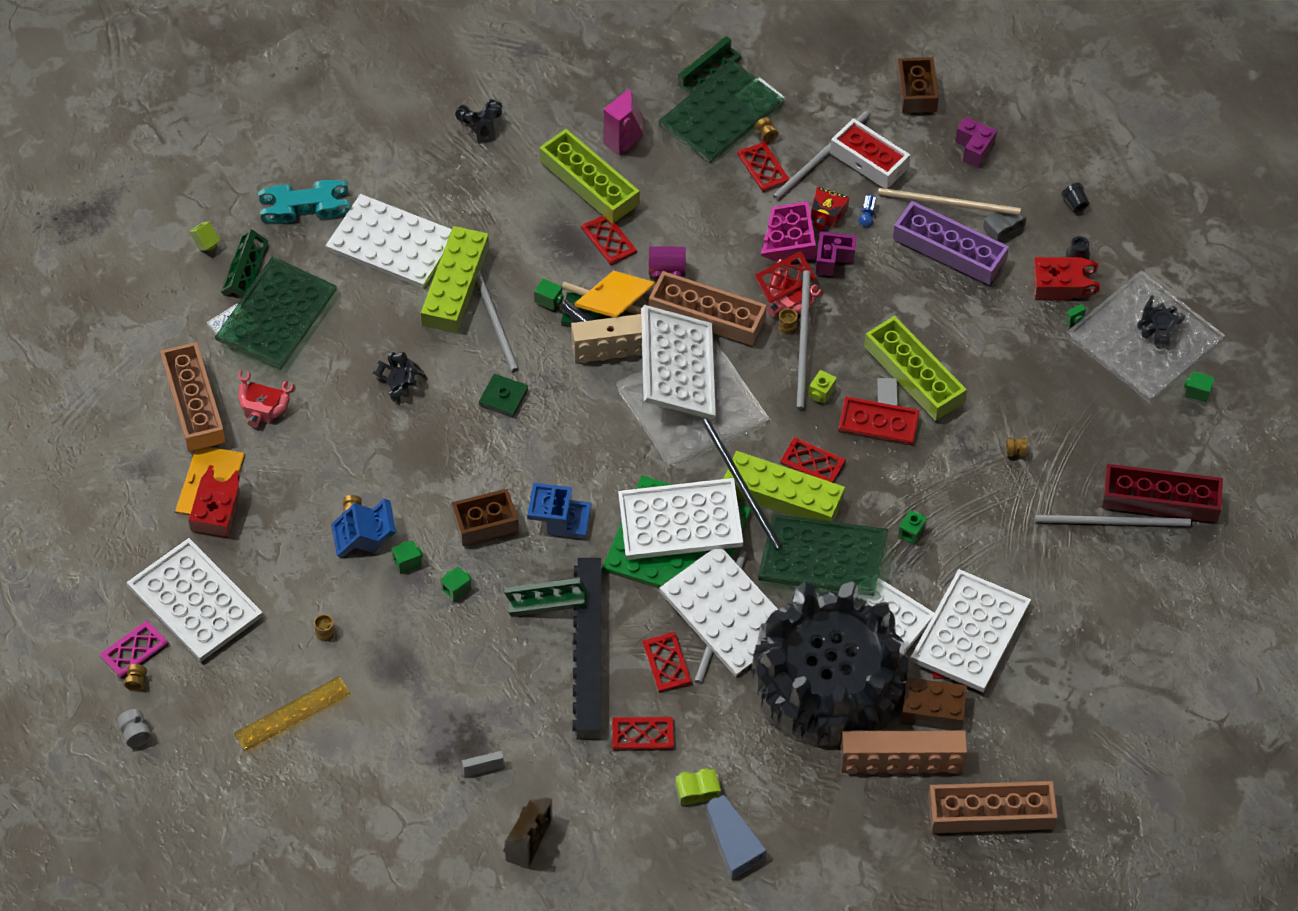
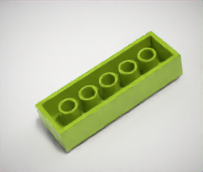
M563 130L539 147L540 162L612 224L640 205V191L569 130Z
M456 226L452 227L421 310L422 326L458 334L476 284L478 273L482 268L489 249L488 233Z
M893 316L865 334L864 347L896 378L897 382L935 421L965 403L967 389L896 316Z
M739 451L735 452L732 460L759 506L831 530L844 500V486ZM729 469L723 479L733 478ZM734 479L737 498L747 501Z

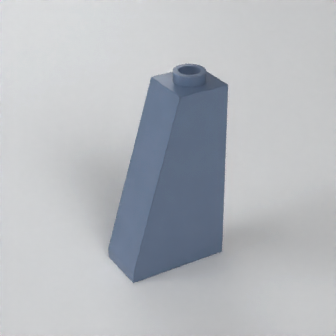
M724 795L710 800L707 804L706 815L729 878L733 880L766 859V849Z

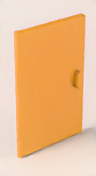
M612 271L576 301L575 306L617 318L652 288L655 282Z
M212 447L195 450L175 513L190 515L200 479L207 471L209 465L214 466V479L224 482L231 477L235 470L240 471L245 453Z

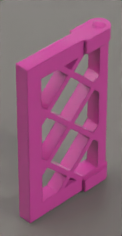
M146 620L99 655L116 675L122 678L127 674L128 665L121 669L119 663L140 664L169 643ZM146 629L149 631V636L139 635ZM134 639L133 647H123ZM137 640H148L147 648L136 647ZM151 640H157L159 642L154 647L150 648ZM118 651L117 659L109 657L111 654ZM121 651H132L131 659H120ZM135 651L145 652L137 659H134Z

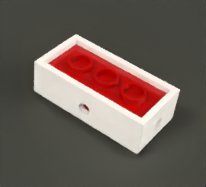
M854 118L831 139L830 154L885 189H888L909 169V153Z

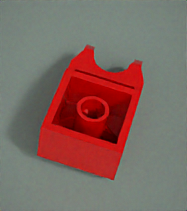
M1035 257L1032 269L1035 300H1072V298H1083L1099 293L1100 283L1085 278V276L1097 272L1098 263L1081 257ZM1093 266L1094 268L1086 269L1085 267ZM1091 286L1096 287L1095 289H1091V290H1090V289H1087L1088 287H1091Z
M209 465L207 471L200 479L189 517L190 531L229 537L240 496V471L235 470L227 481L220 482L214 479V466Z

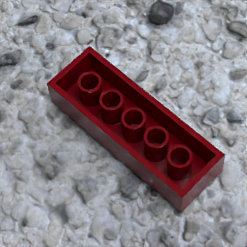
M1107 463L1104 475L1102 508L1218 523L1222 506L1223 478Z

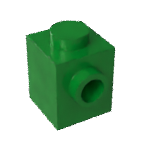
M544 278L534 290V302L553 311L564 299L562 286Z
M1193 371L1191 377L1186 378L1183 387L1187 389L1185 396L1207 403L1215 378Z
M909 510L899 526L898 538L916 545L926 529L927 518L919 512Z
M414 540L403 542L399 546L392 548V558L400 574L422 566L421 558L423 557V552L420 546L416 547Z
M458 566L454 570H449L440 579L441 590L454 602L472 589V578L467 571H463Z

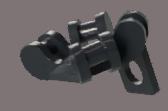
M489 99L484 109L478 112L471 111L464 104L458 107L455 112L456 118L463 124L471 123L474 125L478 143L495 139L493 121L502 115L501 102ZM486 125V128L490 130V134L487 137H481L480 131L482 126Z
M1151 295L1144 307L1142 319L1137 323V327L1141 330L1142 338H1149L1154 333L1153 345H1158L1159 343L1169 347L1171 331L1175 324L1179 325L1184 321L1185 315L1178 313V309L1175 306L1166 309L1164 303H1159L1157 307H1154V295ZM1159 330L1166 331V336H1159Z
M390 352L388 354L390 365L379 360L376 371L372 373L386 381L391 388L389 396L394 402L398 401L401 396L407 397L409 395L408 386H416L415 375L418 374L424 378L427 376L416 362L407 358L404 352L399 354ZM385 368L391 370L388 377L382 375Z

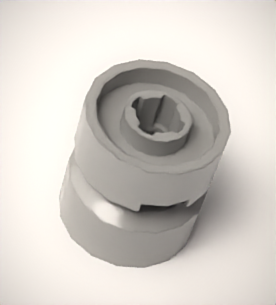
M131 709L118 717L117 723L128 747L142 746L151 739V732L141 710Z

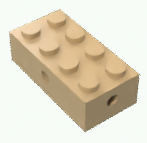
M641 314L571 323L572 350L575 363L604 361L635 355L641 356Z

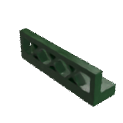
M725 36L678 74V87L694 97L739 61L741 54L731 48V39ZM728 53L734 56L732 59H724V56ZM714 64H722L720 69H712ZM702 74H710L709 78L700 79ZM689 84H698L694 90L688 87Z
M252 229L240 236L220 293L228 296L234 292L245 300L249 297L268 243L266 238ZM255 239L261 243V246L258 249L256 248L254 243ZM250 253H253L255 257L254 263H251V260L249 258ZM248 267L250 277H246L244 268ZM239 282H243L245 292L238 288Z
M580 578L504 588V593L509 600L508 613L511 617L586 607L587 589Z

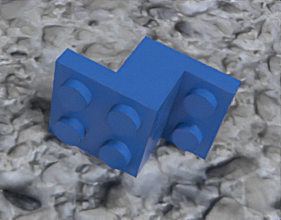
M533 483L527 519L547 522L548 535L586 539L591 502L572 500V487Z
M383 499L373 509L353 504L331 523L336 554L342 558L354 548L374 553L396 533L391 502L388 499Z

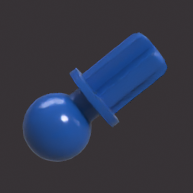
M866 195L864 206L861 208V212L864 214L859 217L858 221L860 226L864 228L870 227L873 223L871 215L875 214L874 206L876 202V197L873 195Z

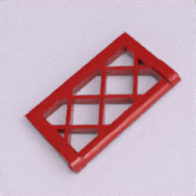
M765 141L737 151V155L762 192L783 185L790 180ZM763 150L766 155L757 153V151ZM752 155L751 161L747 160L745 156ZM755 157L765 159L763 164L753 161ZM767 160H769L774 167L766 166L765 164ZM752 166L761 168L759 174L755 172ZM763 169L772 171V176L762 175ZM775 173H779L781 178H774ZM761 179L768 180L769 182L763 184Z
M604 216L581 225V229L610 265L637 253V249L616 223L612 224ZM607 222L610 227L602 226L601 224ZM589 229H597L596 235L592 234V232ZM599 229L610 231L609 236L598 235ZM612 232H615L620 239L610 238ZM597 239L607 241L606 246H602ZM609 242L620 243L618 249L609 248ZM625 244L628 250H620L621 245ZM608 252L617 253V254H616L615 256L611 257V256L608 254Z
M801 251L754 275L768 304L801 288L803 285V281H799L801 271L807 270L811 272L810 282L816 280L812 269ZM798 258L800 267L791 265V261ZM787 266L784 275L775 273L776 269ZM789 267L799 270L796 279L787 277ZM767 274H771L769 284L765 283L762 278ZM774 275L783 278L781 288L772 285ZM786 280L795 282L794 286L784 289ZM770 288L777 289L780 293L772 297Z
M797 437L792 439L780 460V464L832 483H834L846 463L845 458L832 454ZM798 444L807 449L796 451V446ZM811 451L816 452L822 455L823 457L814 459ZM809 453L811 460L801 462L798 455ZM792 456H796L798 463H794L788 459ZM828 459L838 462L837 465L830 466ZM825 460L828 467L818 470L815 462ZM813 464L815 471L803 466ZM827 471L831 473L829 478L820 474Z
M675 632L642 640L658 693L692 684ZM672 640L674 649L664 645L665 642ZM652 645L659 646L655 654L651 652L650 646ZM662 648L671 652L667 660L657 656ZM674 654L677 655L680 665L670 662ZM655 659L664 663L660 671L657 670ZM667 665L677 669L673 676L663 672ZM679 671L683 672L684 679L679 680L675 678ZM660 676L670 679V681L662 684Z
M612 717L613 750L673 749V717ZM649 724V726L643 731L636 726ZM656 724H667V728L662 731ZM618 725H629L623 731L618 728ZM631 728L640 733L633 740L626 735ZM651 728L660 733L654 739H651L646 734ZM623 736L630 743H618V740ZM643 736V737L646 738L650 743H636V742ZM662 736L667 739V743H656Z

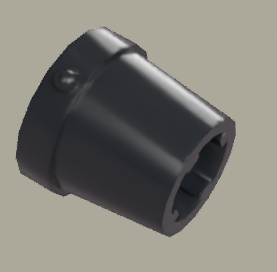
M1079 182L1069 185L1061 192L1063 200L1067 202L1074 212L1084 210L1090 203L1085 194L1084 187Z
M1083 236L1074 237L1067 249L1066 257H1081L1089 260L1088 239Z

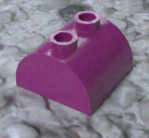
M649 246L648 275H652V278L656 280L659 279L662 271L680 277L685 276L686 247Z

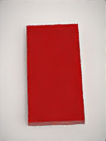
M845 396L838 432L913 446L920 410Z

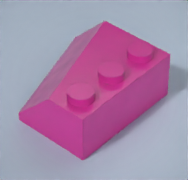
M629 89L603 109V144L618 155L627 151L632 144L644 136L643 114Z
M809 202L772 207L761 256L778 262L780 259L784 260L801 251L806 260L817 258Z

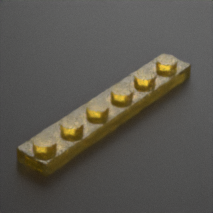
M338 676L234 732V737L245 752L348 696L349 690Z

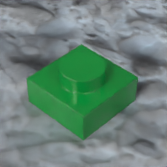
M1083 304L1066 312L1065 324L1068 327L1075 324L1078 325L1084 320L1086 308Z

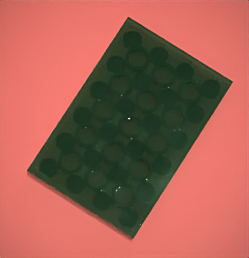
M731 60L659 119L658 125L708 163H712L755 127V124L760 119L767 117L784 102V98Z
M272 256L215 335V340L281 370L337 290V286Z
M773 514L770 526L782 547L775 550L767 537L758 573V581L795 586L808 582L814 588L839 591L843 584L854 581L858 584V594L875 596L888 537V529Z

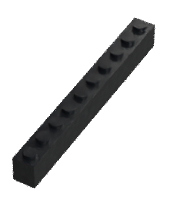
M578 558V565H574V577L580 578L586 587L587 602L586 607L573 609V611H577V616H573V628H577V633H573V645H577V650H573V662H577V667H573V679H577V685H573V697H577V702H573V714H577L576 720H572V732H576L577 740H601V558Z

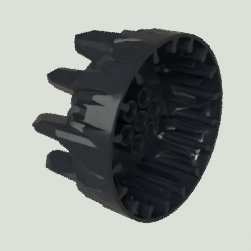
M854 581L843 584L838 594L830 592L816 593L811 583L804 582L795 589L791 604H785L780 610L773 611L767 621L761 624L752 659L751 682L759 707L777 729L794 740L811 746L839 748L841 747L843 731H881L894 718L905 695L909 659L906 655L904 641L896 634L895 616L890 611L887 602L877 603L872 607L867 600L858 599V584ZM837 639L840 643L835 644L832 640ZM819 644L821 647L814 648L812 647V645ZM846 653H853L855 656L849 657ZM833 657L835 661L830 662L827 658ZM814 662L816 666H809L807 663ZM846 670L849 671L851 674L844 675L841 672ZM828 675L831 679L825 680L822 676Z

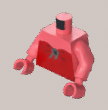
M787 266L778 268V272L775 273L783 275ZM774 275L772 285L781 288L783 278ZM786 280L784 289L794 286L795 282ZM813 285L810 288L809 309L815 303V298L823 296V290L821 289L816 293V290L819 288L818 285ZM802 287L771 303L767 308L768 313L774 317L783 309L791 308L797 312V315L801 314ZM770 288L772 297L780 293L779 290Z
M242 370L239 371L238 377L242 381L239 384L238 399L241 409L244 410L245 417L249 418L247 422L249 426L257 428L260 421L271 423L274 418L286 412L291 398L289 395L296 389L294 384H291L289 390H287V381L282 384L283 390L254 382L247 384V381L251 378V373L247 371V377L243 379Z

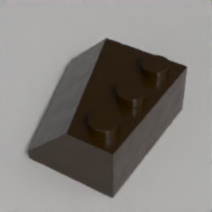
M551 798L529 800L526 807L522 808L519 819L505 840L503 852L507 862L526 869L530 868L553 819Z

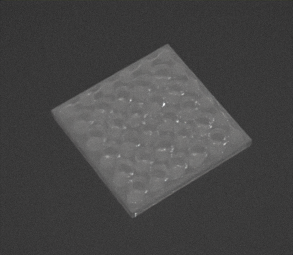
M1143 271L1137 273L1066 333L1067 338L1149 403L1225 339V335ZM1151 295H1154V307H1157L1159 303H1164L1166 309L1175 306L1178 309V313L1185 315L1184 321L1179 325L1175 324L1170 334L1169 347L1159 343L1158 345H1153L1154 333L1149 338H1142L1141 330L1137 327V323L1142 319L1144 307ZM1159 330V336L1165 337L1166 331Z
M713 338L716 416L709 420L724 445L770 424V418ZM643 370L615 382V387L670 469L716 448L702 423L707 418L644 402Z

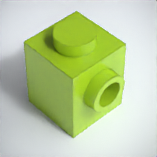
M202 222L188 231L199 250L210 251L217 246L216 243L221 241L210 222Z
M820 370L809 386L808 397L816 402L826 404L836 389L837 377Z

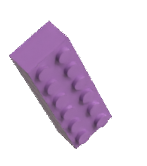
M911 201L894 225V240L988 285L991 284L1007 261L1009 246Z

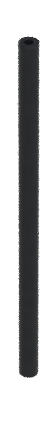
M708 418L703 420L702 423L772 546L775 550H778L782 547L713 425Z

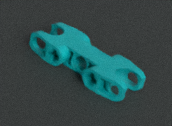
M321 180L313 184V189L293 191L290 185H275L262 189L258 192L259 202L262 204H273L274 206L260 211L261 222L275 224L291 223L295 221L296 215L316 213V216L320 219H330L346 215L351 209L350 201L337 200L335 198L349 193L348 183L342 180Z

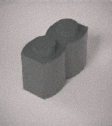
M999 212L991 213L985 217L983 229L994 240L1000 242L1009 235L1024 228L1026 217L1022 213L1021 215Z

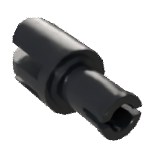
M569 300L564 301L560 307L561 310L571 317V323L595 320L584 309H577Z

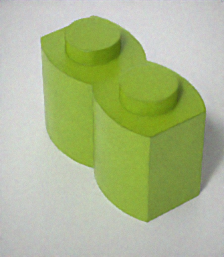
M705 768L697 773L683 772L675 778L680 805L707 802L713 798H719L721 795L716 770Z

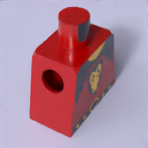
M817 186L811 208V220L815 221L814 227L818 230H823L825 225L835 227L848 210L850 197Z

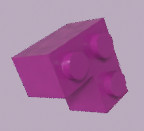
M964 117L957 128L955 140L956 143L965 146L963 161L980 168L995 145L997 130Z
M820 232L815 274L834 276L835 262L854 264L857 236Z

